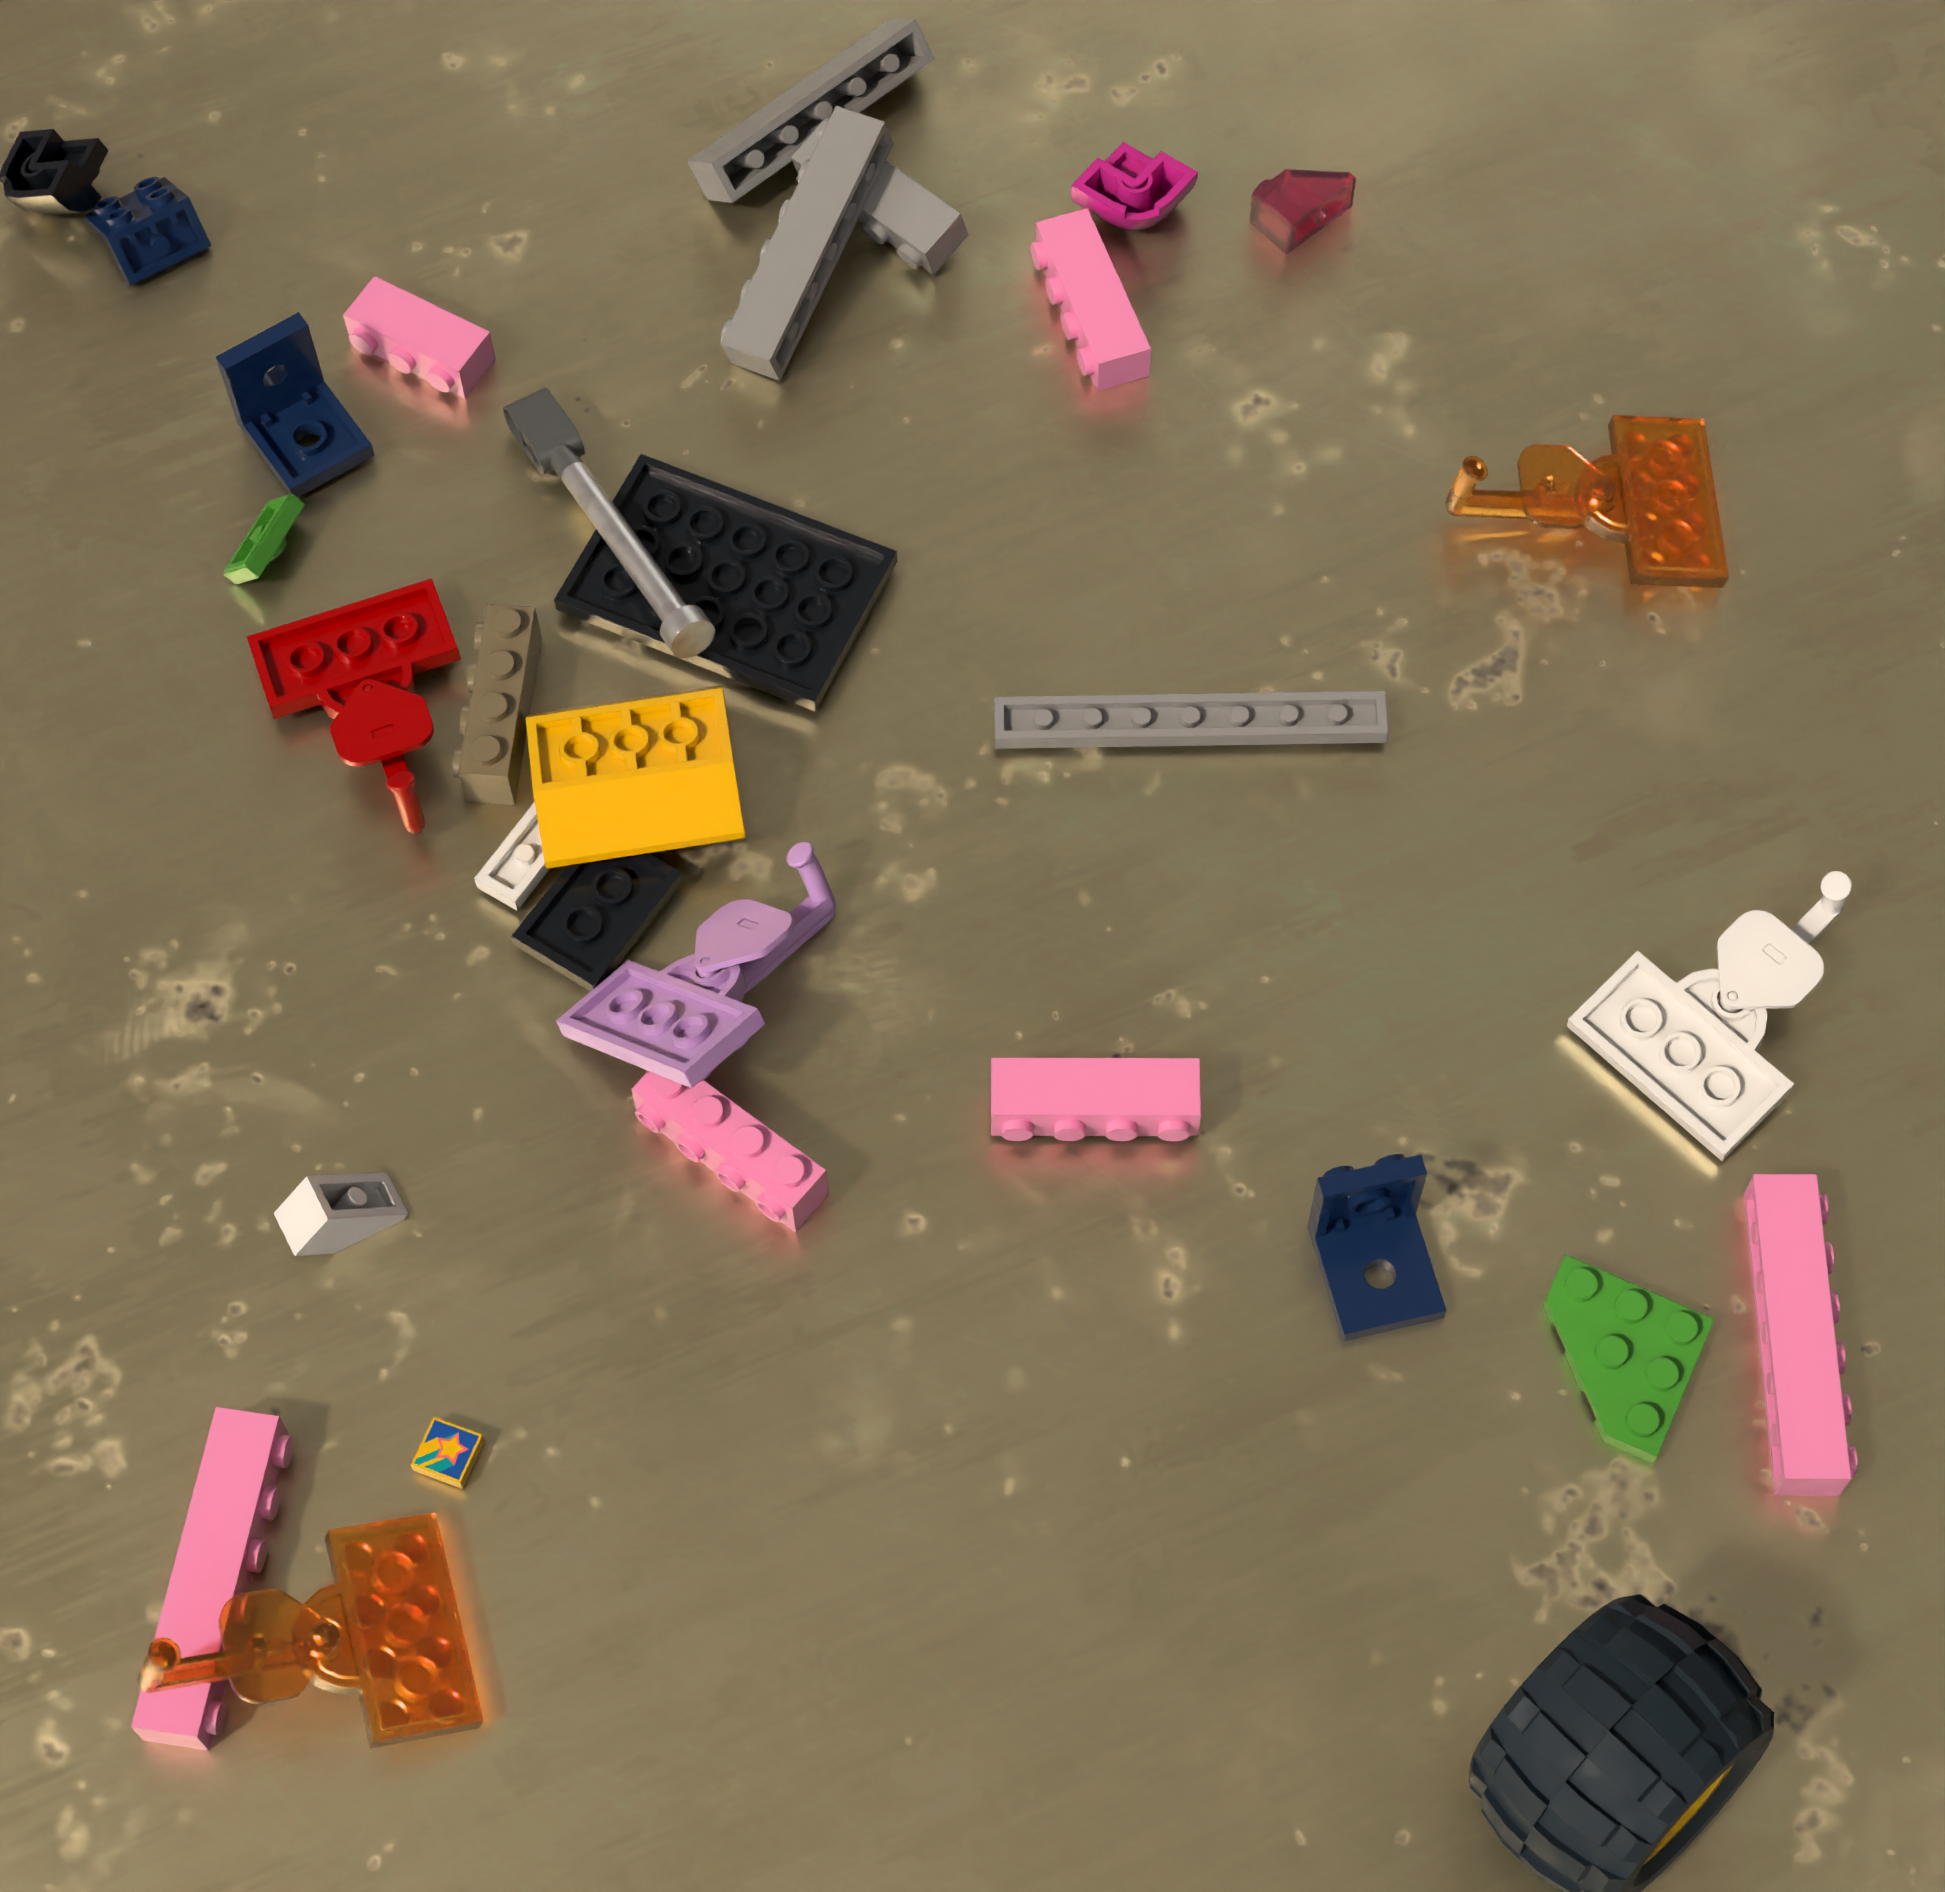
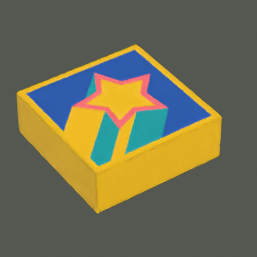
M433 1417L411 1463L413 1471L463 1489L485 1439L480 1433Z

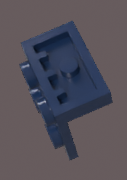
M159 177L144 179L134 186L135 191L121 198L117 196L105 198L94 206V211L85 215L88 225L106 240L125 281L130 286L211 246L190 198L165 177L160 179Z

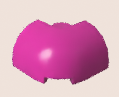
M1122 142L1105 161L1097 158L1071 185V197L1074 203L1084 209L1088 208L1089 212L1113 226L1128 230H1140L1150 228L1166 218L1194 188L1198 179V172L1162 151L1152 159Z

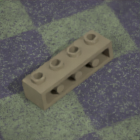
M487 604L484 623L477 622L474 647L475 651H479L477 664H470L468 668L467 689L468 693H472L470 706H463L461 709L460 733L465 736L463 748H456L454 751L452 766L453 777L460 778L466 802L515 805L527 734L526 717L530 714L542 641L535 607Z

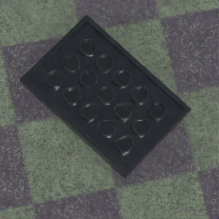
M640 454L612 501L685 604L699 606L715 628L714 638L705 650L693 657L680 659L816 711L898 562L897 551ZM596 529L554 598L556 610L675 656L660 635L662 620Z

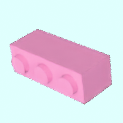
M376 276L371 279L343 314L349 340L357 350L367 355L375 354L389 361L400 372L406 374L411 372L428 380L437 390L441 392L450 391L466 399L496 360L490 331Z

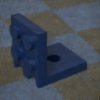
M299 312L216 356L238 425L289 495L294 494L298 498L375 455L370 441L325 383L309 326ZM313 434L321 437L315 445L309 447L297 444L305 435Z
M1403 1154L1388 1155L1376 1161L1372 1166L1354 1169L1352 1166H1339L1327 1171L1323 1177L1317 1178L1307 1227L1342 1342L1439 1320L1445 1317L1447 1310L1416 1216L1427 1177V1171L1421 1154L1407 1158ZM1373 1267L1385 1268L1392 1274L1394 1283L1385 1289L1374 1288L1366 1281L1365 1272Z

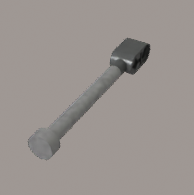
M544 387L504 406L503 414L510 431L538 472L543 475L555 470L662 620L660 635L672 653L679 658H689L705 650L715 635L713 624L699 606L685 604L580 457L585 455V449L581 437L551 392Z

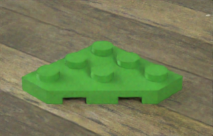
M1565 1254L1543 1304L1545 1313L1550 1324L1555 1326L1563 1343L1566 1360L1581 1393L1584 1392L1596 1417L1594 1422L1603 1442L1654 1464L1712 1327L1714 1318Z

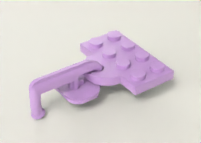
M800 842L794 845L787 854L788 864L793 868H797L809 894L790 913L751 899H740L724 905L697 928L694 954L673 962L661 971L627 960L556 1020L563 1036L689 1088H693L696 1084L705 1080L712 1070L735 1050L743 1047L748 1039L765 1025L758 1008L741 1002L745 993L751 990L825 926L835 913V898L823 869L813 853V846L808 842Z

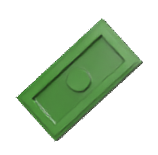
M288 494L268 501L224 569L223 575L236 585L259 578L267 564L276 559L285 549L287 539L284 537L305 503L294 494Z

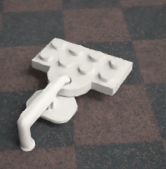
M1832 871L1826 874L1821 881L1822 898L1791 929L1766 911L1753 910L1742 914L1718 939V969L1711 968L1692 972L1677 983L1637 950L1568 1019L1567 1027L1716 1157L1723 1161L1793 1089L1794 1083L1756 1052L1765 1035L1768 1016L1766 1009L1796 1007L1820 983L1824 973L1823 960L1819 953L1810 945L1841 914L1846 898L1852 890L1851 879L1842 871Z

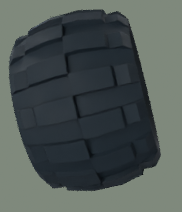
M1641 1594L1621 1597L1601 1607L1574 1629L1537 1666L1504 1705L1473 1753L1469 1770L1470 1789L1482 1799L1480 1803L1482 1807L1481 1812L1501 1842L1541 1880L1561 1892H1641L1692 1843L1749 1776L1773 1738L1774 1712L1760 1700L1762 1689L1740 1658L1702 1624L1666 1604L1656 1607Z

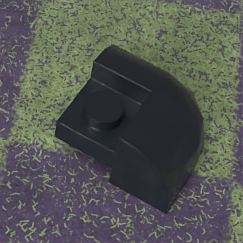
M54 129L20 132L0 171V182L4 186L5 196L22 210L43 215L82 213L90 210L102 198L91 184L98 176L100 167L109 150L99 138L64 141Z

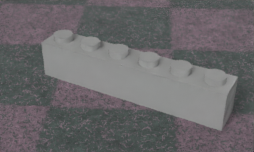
M886 20L687 160L707 200L735 202L791 162L792 155L825 118L830 119L836 106L860 113L933 61L935 58L916 20Z
M836 106L829 121L825 120L822 123L817 135V146L810 160H805L800 168L798 185L791 199L785 200L780 209L779 224L772 238H768L761 248L760 263L753 278H748L742 287L740 304L736 313L723 326L720 344L731 364L778 381L781 380L894 145L885 121Z

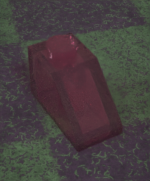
M1285 169L1273 179L1262 181L1255 188L1251 196L1249 222L1287 255L1352 207L1356 177L1350 172Z

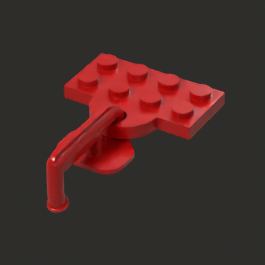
M432 578L246 636L273 718L277 719L322 705L328 716L334 719L330 725V733L339 758L347 765L354 767H363L381 761L387 777L386 786L392 792L404 828L414 835L422 833L425 827V818L414 786L416 776L408 771L402 754L425 746L434 734V725L424 698L414 694L416 690L415 674L461 660L457 644Z

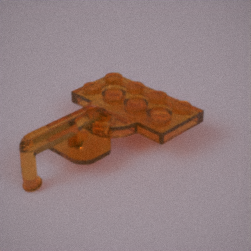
M1613 415L1608 424L1612 455L1601 456L1592 462L1587 461L1578 452L1566 445L1534 444L1528 446L1522 451L1517 462L1520 491L1474 489L1478 481L1485 480L1488 475V469L1484 461L1479 457L1468 456L1463 460L1462 468L1457 473L1445 500V509L1452 516L1529 519L1540 527L1557 529H1577L1585 524L1591 532L1603 539L1625 544L1629 579L1632 585L1723 588L1729 578L1704 419Z
M436 1513L328 1530L325 1536V1543L334 1584L319 1589L304 1604L280 1589H266L236 1595L225 1603L219 1615L218 1625L223 1651L181 1658L180 1648L175 1641L166 1637L157 1638L150 1644L138 1675V1686L146 1693L229 1680L234 1693L240 1699L251 1704H265L296 1698L304 1691L310 1681L316 1687L336 1695H358L370 1749L478 1729L484 1721Z

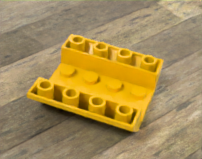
M723 685L529 714L526 717L533 795L546 869L745 838Z

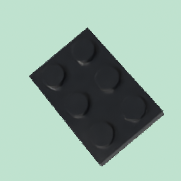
M650 853L568 865L512 934L513 944L585 989L592 991L612 974L683 883L682 872Z

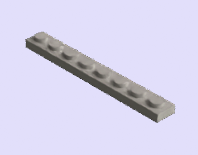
M1385 691L994 697L995 749L1387 743L1388 738Z

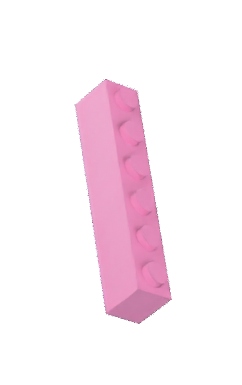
M1753 1174L1743 1195L1774 1496H1840L1851 1478L1856 1476L1857 1453L1854 1445H1847L1845 1426H1848L1851 1421V1400L1848 1393L1841 1392L1840 1374H1843L1845 1371L1846 1357L1843 1343L1836 1342L1834 1324H1837L1839 1321L1840 1303L1837 1292H1830L1828 1274H1831L1833 1271L1834 1251L1832 1243L1824 1241L1823 1224H1826L1828 1220L1826 1193H1819L1817 1174Z
M222 1407L215 1408L131 1725L143 1741L209 1751L212 1735H219L223 1728L226 1716V1702L221 1700L226 1680H233L237 1673L240 1649L235 1645L240 1625L247 1626L251 1618L254 1599L253 1594L249 1590L254 1572L260 1573L265 1563L267 1542L262 1539L267 1519L274 1520L280 1502V1489L276 1487L280 1468L288 1467L292 1456L293 1438L289 1436L280 1416Z

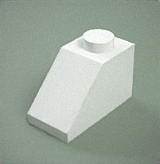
M376 1172L306 1176L274 1212V1215L294 1256L337 1253L404 1220L408 1212L388 1173Z

